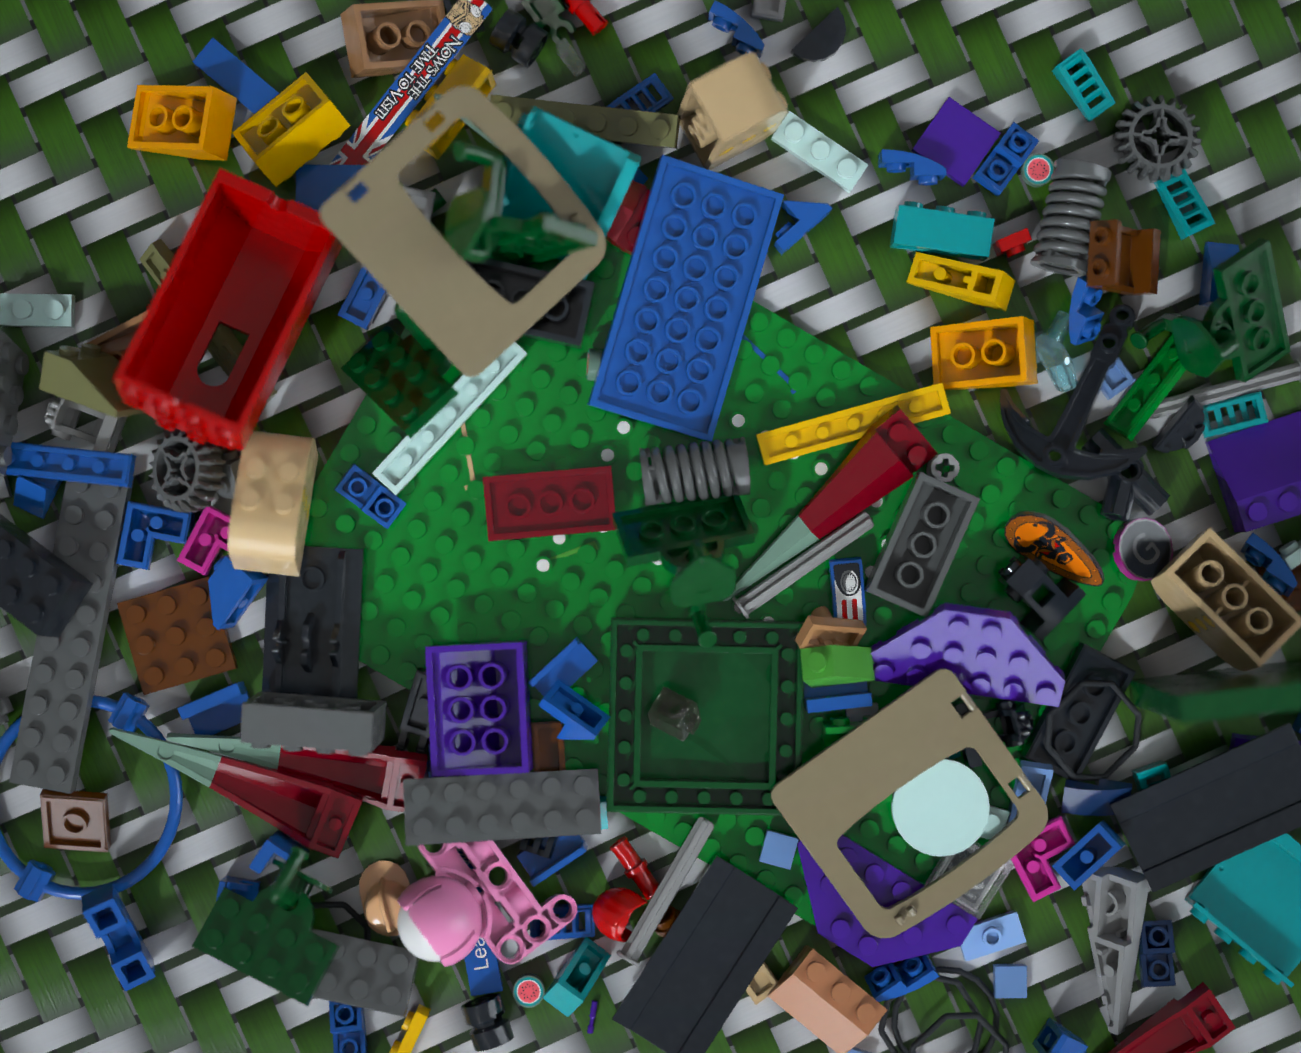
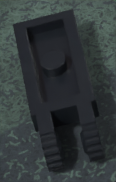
M419 667L416 671L400 725L401 734L396 750L405 751L410 741V734L413 733L420 736L415 752L421 754L426 752L430 735L425 668Z

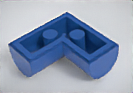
M128 501L116 564L150 570L156 539L186 544L194 529V513L177 512L170 508Z

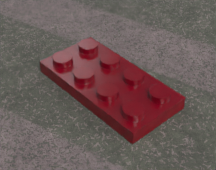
M611 466L483 477L488 541L615 530L612 520V513H615Z

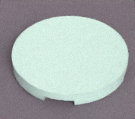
M947 758L896 790L892 795L891 802L892 818L903 839L916 850L932 856L954 855L973 845L982 835L987 825L990 811L988 794L981 779L967 766Z

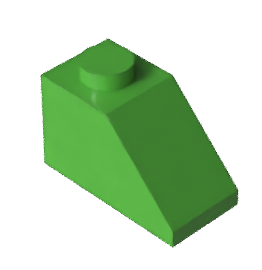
M826 645L800 649L803 681L811 688L875 680L872 654H870L871 647Z

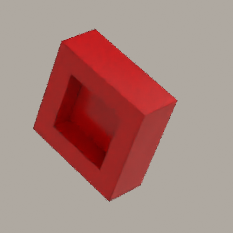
M1025 228L997 240L992 246L996 256L1006 253L1009 258L1025 251L1024 245L1031 241L1032 238L1028 228Z

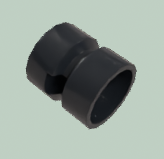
M509 8L496 24L490 36L489 44L504 54L510 51L512 59L528 69L544 48L549 33L534 23L527 25L524 16ZM521 36H523L524 39L522 43L519 44L518 41L520 40Z
M500 993L486 994L472 999L461 1006L466 1025L472 1026L469 1035L475 1051L490 1050L514 1038L509 1019L502 1016L506 1009Z

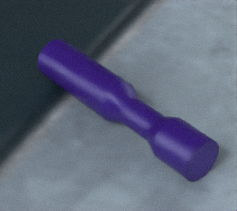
M594 1000L591 1003L590 1023L587 1029V1033L593 1034L594 1019L598 1001Z

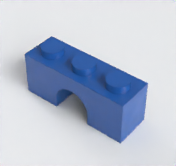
M110 882L81 896L82 913L96 939L102 938L111 959V966L125 992L156 977L154 960L113 883Z

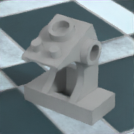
M57 396L56 400L49 401L44 414V422L52 429L51 434L56 437L70 441L73 435L93 443V450L114 452L128 416L115 418ZM81 412L98 417L92 434L76 429Z

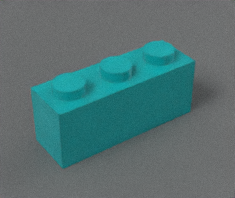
M905 201L904 205H899L895 209L890 248L985 261L990 255L995 219L986 218L987 213L981 211H967L966 215L955 213V208L948 206H936V209L932 210L923 208L922 203Z

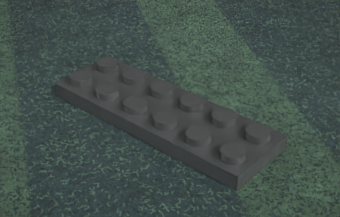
M598 769L403 779L405 846L602 834Z

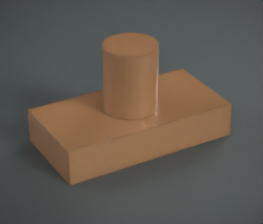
M821 606L814 609L811 616L808 615L795 640L799 648L826 645L857 646L867 628L862 620L833 618L828 608Z

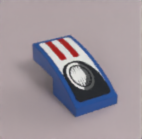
M861 557L829 559L833 618L862 620L865 626H867Z

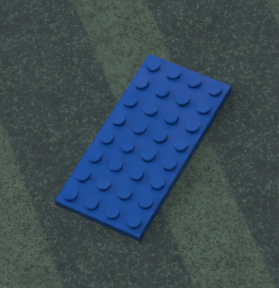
M665 155L660 156L587 405L712 442L784 194Z

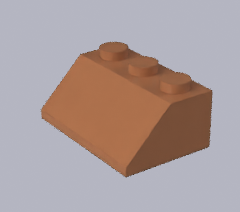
M805 945L778 980L776 986L767 995L836 1053H847L865 1039L887 1011L884 1006L807 945Z

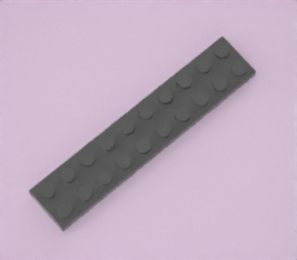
M66 481L53 554L93 584L59 638L36 637L9 779L10 783L68 794L76 791L118 564H116L132 488Z

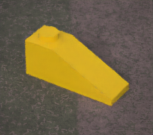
M916 252L907 283L976 305L1006 311L1015 280L1005 271Z

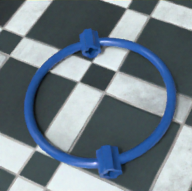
M128 692L123 693L119 701L93 695L91 708L112 712L108 719L112 726L134 733L139 728L146 736L166 741L157 727L145 717L150 707L145 700ZM21 716L0 738V766L6 752L18 737ZM164 763L169 782L170 803L164 831L153 851L137 868L127 875L112 881L118 893L132 887L145 878L163 859L175 838L182 813L183 788L180 771ZM0 829V858L19 877L14 889L21 897L39 902L44 894L47 893L55 897L82 900L81 896L106 885L72 887L52 882L56 874L52 867L34 859L30 860L27 866L24 865L13 853Z

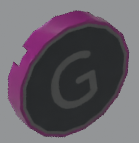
M1147 517L1129 520L1120 526L1114 536V561L1120 572L1129 579L1135 581L1152 580L1172 560L1173 546L1171 537L1166 528L1157 520Z

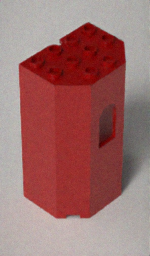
M220 168L113 377L120 397L123 398L122 401L156 419V424L166 430L174 432L177 428L188 433L187 437L196 443L205 445L207 441L213 445L223 446L230 450H244L343 246L338 238L322 222L320 212L294 200H283L277 197L271 190ZM221 323L249 337L228 379L220 385L211 386L200 380L198 367Z

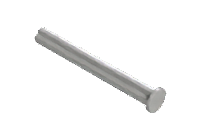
M1296 358L1294 364L1260 372L1246 383L1234 379L1167 397L1161 402L1150 419L1177 413L1191 395L1204 406L1297 380L1301 383V358Z
M865 511L859 513L738 599L736 597L732 598L744 617L748 619V614L873 528V520Z
M698 817L624 947L622 950H617L616 954L635 966H639L640 962L638 959L714 829V824L704 817Z

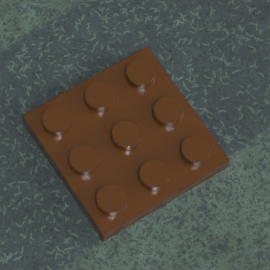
M211 576L117 603L143 695L238 668L227 628L217 630L213 626L208 584Z

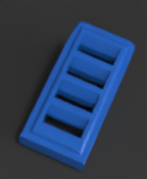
M654 73L606 107L632 110L628 102L633 100L640 111L658 112L673 101L674 98ZM651 85L662 97L658 102L647 89ZM643 93L652 106L646 108L638 95Z
M554 904V914H559V918L566 916V913L569 911L568 904ZM577 904V914L572 920V929L566 930L565 926L548 940L595 937V923L592 917L593 904ZM579 912H585V929H579ZM534 919L530 922V937L536 938L540 936L543 931L540 930V920Z

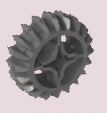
M1163 95L1156 97L1155 102L1150 96H1146L1143 99V103L1135 101L1131 104L1132 110H1124L1122 112L1124 120H1118L1115 124L1122 132L1113 134L1112 139L1121 142V144L1113 149L1116 153L1123 152L1124 154L1118 160V163L1124 164L1128 161L1130 166L1126 172L1129 174L1136 169L1139 170L1137 174L1138 180H1143L1148 174L1150 183H1155L1159 176L1163 182H1167L1170 180L1171 174L1178 177L1182 174V168L1188 169L1191 167L1192 163L1189 158H1195L1199 153L1193 147L1198 146L1201 143V139L1194 137L1193 134L1200 131V126H1191L1190 122L1195 119L1194 114H1190L1187 117L1184 115L1187 105L1183 104L1178 109L1175 108L1176 98H1171L1165 104ZM1153 115V121L1149 123L1148 130H1142L1139 133L1134 132L1140 118ZM1167 120H1169L1174 125L1177 132H1173L1169 129V127L1167 126ZM1155 133H1156L1157 139H1160V140L1163 141V142H1161L1159 145H1157V140H1156V139H1152V138H1151V136L1154 135ZM1136 146H1140L1146 151L1147 159L1138 152ZM1179 146L1178 152L1171 162L1160 163L1161 157L1164 156L1165 148Z
M176 428L174 432H164V438L157 440L158 448L152 450L154 461L149 464L153 466V472L149 477L154 479V483L151 489L158 491L157 499L162 500L164 507H169L173 511L183 513L202 511L206 507H211V501L218 499L217 490L224 488L221 483V478L226 476L222 472V466L226 461L221 459L224 449L207 441L205 445L196 443L187 437L188 433Z

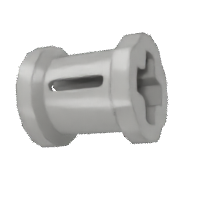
M947 453L934 456L927 462L926 466L927 475L942 482L952 481L958 475L960 469L959 462L953 455ZM942 460H944V465L950 467L949 472L944 473L943 477H941V471H937L935 468L937 464L942 463Z

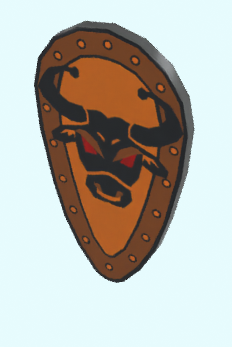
M1027 511L1019 512L1011 516L1007 521L1004 536L1008 544L1017 553L1031 560L1036 557L1049 571L1068 580L1090 586H1101L1104 583L1105 577L1096 558L1071 533L1069 528L1064 527L1057 520L1043 513Z

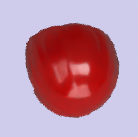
M621 887L609 888L602 892L593 904V921L600 932L608 938L626 942L632 931L626 928L631 913L648 902L630 889Z

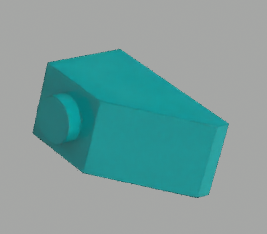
M585 937L558 972L542 998L569 1017L584 1002L610 959L611 954L588 937Z

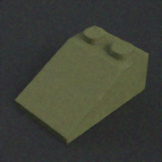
M83 343L81 348L60 346L59 350L44 352L40 390L115 418L145 413L122 401L123 398L120 397L113 378L121 363L115 356L102 352L100 346Z

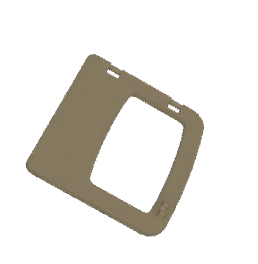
M468 86L453 87L445 92L331 196L320 209V219L455 367L468 377L478 376L599 264L604 257L606 249L603 231L548 160L479 90ZM439 111L446 120L431 132L424 123ZM459 118H465L507 156L543 197L554 213L559 216L560 220L583 223L586 229L598 233L597 246L568 254L516 303L507 302L483 281L461 257L457 256L456 252L430 224L399 182V173ZM362 182L369 191L354 204L347 194Z
M939 668L781 779L771 790L773 803L858 921L871 935L879 938L897 936L965 894L998 870L1040 835L1048 821V809L1044 800L955 674L946 668ZM958 697H961L970 710L961 717L951 704ZM966 747L974 748L1016 806V817L982 847L933 882L889 907L881 906L838 848V838L876 805L924 771ZM1016 777L1026 789L1018 797L1008 784Z

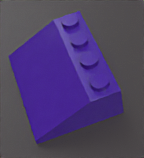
M1301 411L1205 442L1234 532H1249L1301 514Z
M527 640L426 646L432 777L529 773L533 769Z

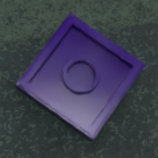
M948 97L911 151L945 167L946 176L964 187L1001 133Z

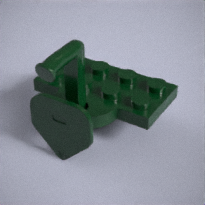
M463 141L455 142L453 155L457 161L468 159L485 165L482 188L479 187L455 196L448 208L445 235L458 257L474 262H482L489 258L527 267L597 246V232L586 229L585 224L580 222L560 220L559 216L554 213L542 212L537 217L531 219L501 216L506 177L505 159L501 155L484 148L467 144Z
M1263 238L1257 239L1213 268L1218 298L1209 306L1202 321L1179 313H1165L1138 332L1131 334L1130 341L1132 345L1138 349H1144L1152 338L1164 330L1173 333L1179 361L1187 371L1207 378L1213 374L1225 359H1232L1236 380L1245 383L1290 353L1291 348L1270 240Z
M396 303L394 313L411 334L402 339L387 325L360 351L352 356L341 369L411 439L459 393L443 377L451 365L454 364Z
M721 493L719 498H713L712 495H709L707 499L697 497L694 501L686 499L682 502L675 501L612 513L613 525L627 566L660 561L667 571L674 574L675 576L670 581V597L672 602L679 607L689 606V612L698 634L699 645L704 648L712 647L717 641V635L710 628L705 614V603L723 600L729 597L736 588V572L732 566L723 562L724 549L755 543V533L740 496L732 495L726 497L724 493Z
M292 846L291 853L285 864L273 859L271 863L280 868L281 871L274 884L262 890L253 901L225 887L223 888L192 947L309 1006L340 946L312 932L315 922V909L309 894L313 887L332 894L333 889L298 871L302 862L308 859L309 855L301 847Z

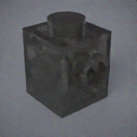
M663 687L648 711L649 721L652 726L683 742L689 733L693 735L701 722L698 703L666 687Z

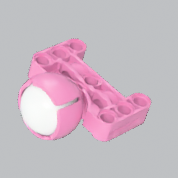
M493 840L443 843L441 848L435 853L428 852L424 845H418L420 853L434 870L435 876L425 877L410 884L397 899L400 905L397 927L404 946L416 957L426 961H440L444 967L454 965L464 959L473 950L479 937L483 938L500 961L507 964H515L569 924L577 914L575 900L565 894H555L539 904ZM457 849H460L473 866L472 871L457 852ZM501 867L505 872V880L502 884L495 886L489 880V873L492 868ZM478 886L482 890L481 893L476 889ZM560 899L565 900L569 906L568 913L562 918H558L553 912L554 904ZM495 902L500 903L502 908L510 917V922L507 921L502 912L496 906ZM534 919L540 920L543 924V931L536 938L530 937L527 932L528 924ZM513 939L517 944V952L514 956L506 958L501 953V946L504 941Z

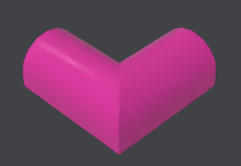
M213 506L204 508L177 561L207 576L221 548L228 551L231 516Z
M1060 815L1048 820L1043 832L1011 858L1032 902L1062 888L1047 859L1074 846L1075 842Z

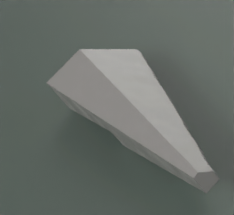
M1101 867L1082 884L1084 895L1081 897L1083 906H1087L1090 926L1087 928L1096 974L1101 976L1104 989V993L1101 995L1102 1003L1107 1005L1110 1024L1107 1026L1108 1032L1119 1035L1125 1031L1149 884L1142 873L1124 867Z

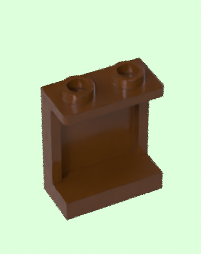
M1117 219L1090 221L1087 286L1129 296L1157 294L1161 230H1136L1122 226V221Z

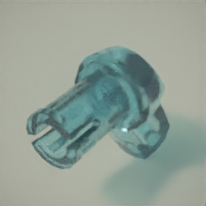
M1064 311L1057 312L1050 327L1045 333L1039 334L1035 342L1038 357L1056 390L1060 392L1069 391L1078 384L1072 359L1063 345V341L1069 332V314Z

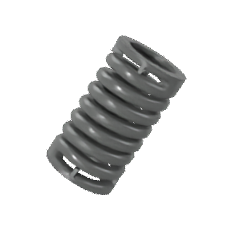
M1057 159L1054 161L1055 171L1050 177L1052 182L1048 186L1049 195L1045 198L1046 207L1042 211L1044 218L1039 223L1041 230L1036 236L1039 243L1033 248L1037 255L1031 259L1030 263L1037 268L1053 273L1084 276L1088 273L1090 221H1099L1102 215L1098 210L1104 207V201L1099 197L1107 195L1105 187L1110 181L1112 172L1104 166L1087 161ZM1070 178H1078L1081 180H1070ZM1064 254L1073 255V256H1078L1079 258H1077V257H1071V256H1066V255H1064Z
M744 437L733 440L730 438L726 439L724 445L721 440H714L712 445L708 441H702L699 447L697 443L692 442L688 444L687 449L684 444H677L675 452L671 445H665L662 457L658 447H652L651 450L650 448H639L646 506L660 504L662 500L666 504L670 503L673 495L676 502H682L685 499V492L687 499L694 501L697 498V488L699 497L707 499L709 497V485L712 497L719 498L721 496V481L723 493L726 497L749 495L751 493L748 456ZM651 457V465H649L647 458Z

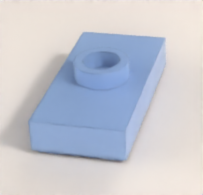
M1012 910L976 922L960 946L964 960L967 962L1025 943L1026 939L1017 911Z

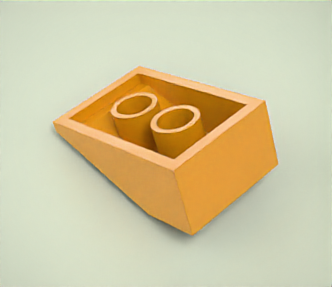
M137 85L127 148L200 160L227 161L237 98L214 86Z
M1018 316L930 327L933 385L943 383L944 390L1038 384L1034 320Z

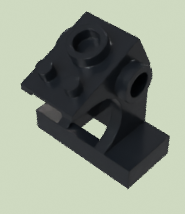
M1013 556L1009 560L1010 563L998 571V574L1001 576L998 581L1006 586L1004 592L1013 601L1019 603L1022 600L1030 608L1031 611L1020 624L1029 633L1042 641L1087 594L1078 585L1065 577L1055 585L1046 575L1049 569L1036 557L1031 560L1024 557L1017 559ZM1043 584L1048 590V594L1037 603L1031 596Z
M963 700L951 702L960 717L970 711ZM1003 700L995 703L996 708L981 711L986 719L1000 717L1003 732L997 735L1002 742H1005L1006 747L1024 744V740L1031 734L1030 730L1034 728L1032 714L1030 710H1025L1024 703L1015 704L1013 700ZM966 747L961 750L966 766L969 768L982 766L981 757L974 748Z

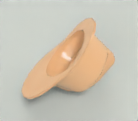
M389 860L377 861L364 870L359 881V893L364 915L369 926L378 934L397 936L399 935L397 920L400 910L397 899L410 883L406 872L398 864Z

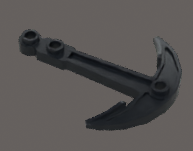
M1121 304L1111 310L1109 323L1103 326L1090 353L1091 360L1050 436H1045L1030 427V420L1015 405L1007 388L1001 389L1000 410L1004 428L1016 450L1036 468L1063 479L1089 481L1115 475L1129 468L1148 452L1145 445L1124 450L1100 449L1099 455L1076 448L1107 374L1115 366L1127 341V332L1135 324L1136 315L1130 306ZM1120 312H1125L1129 317L1126 320H1119L1116 315ZM1106 340H1112L1115 342V346L1106 348L1103 343ZM1052 452H1058L1061 458L1058 461H1052L1049 455Z

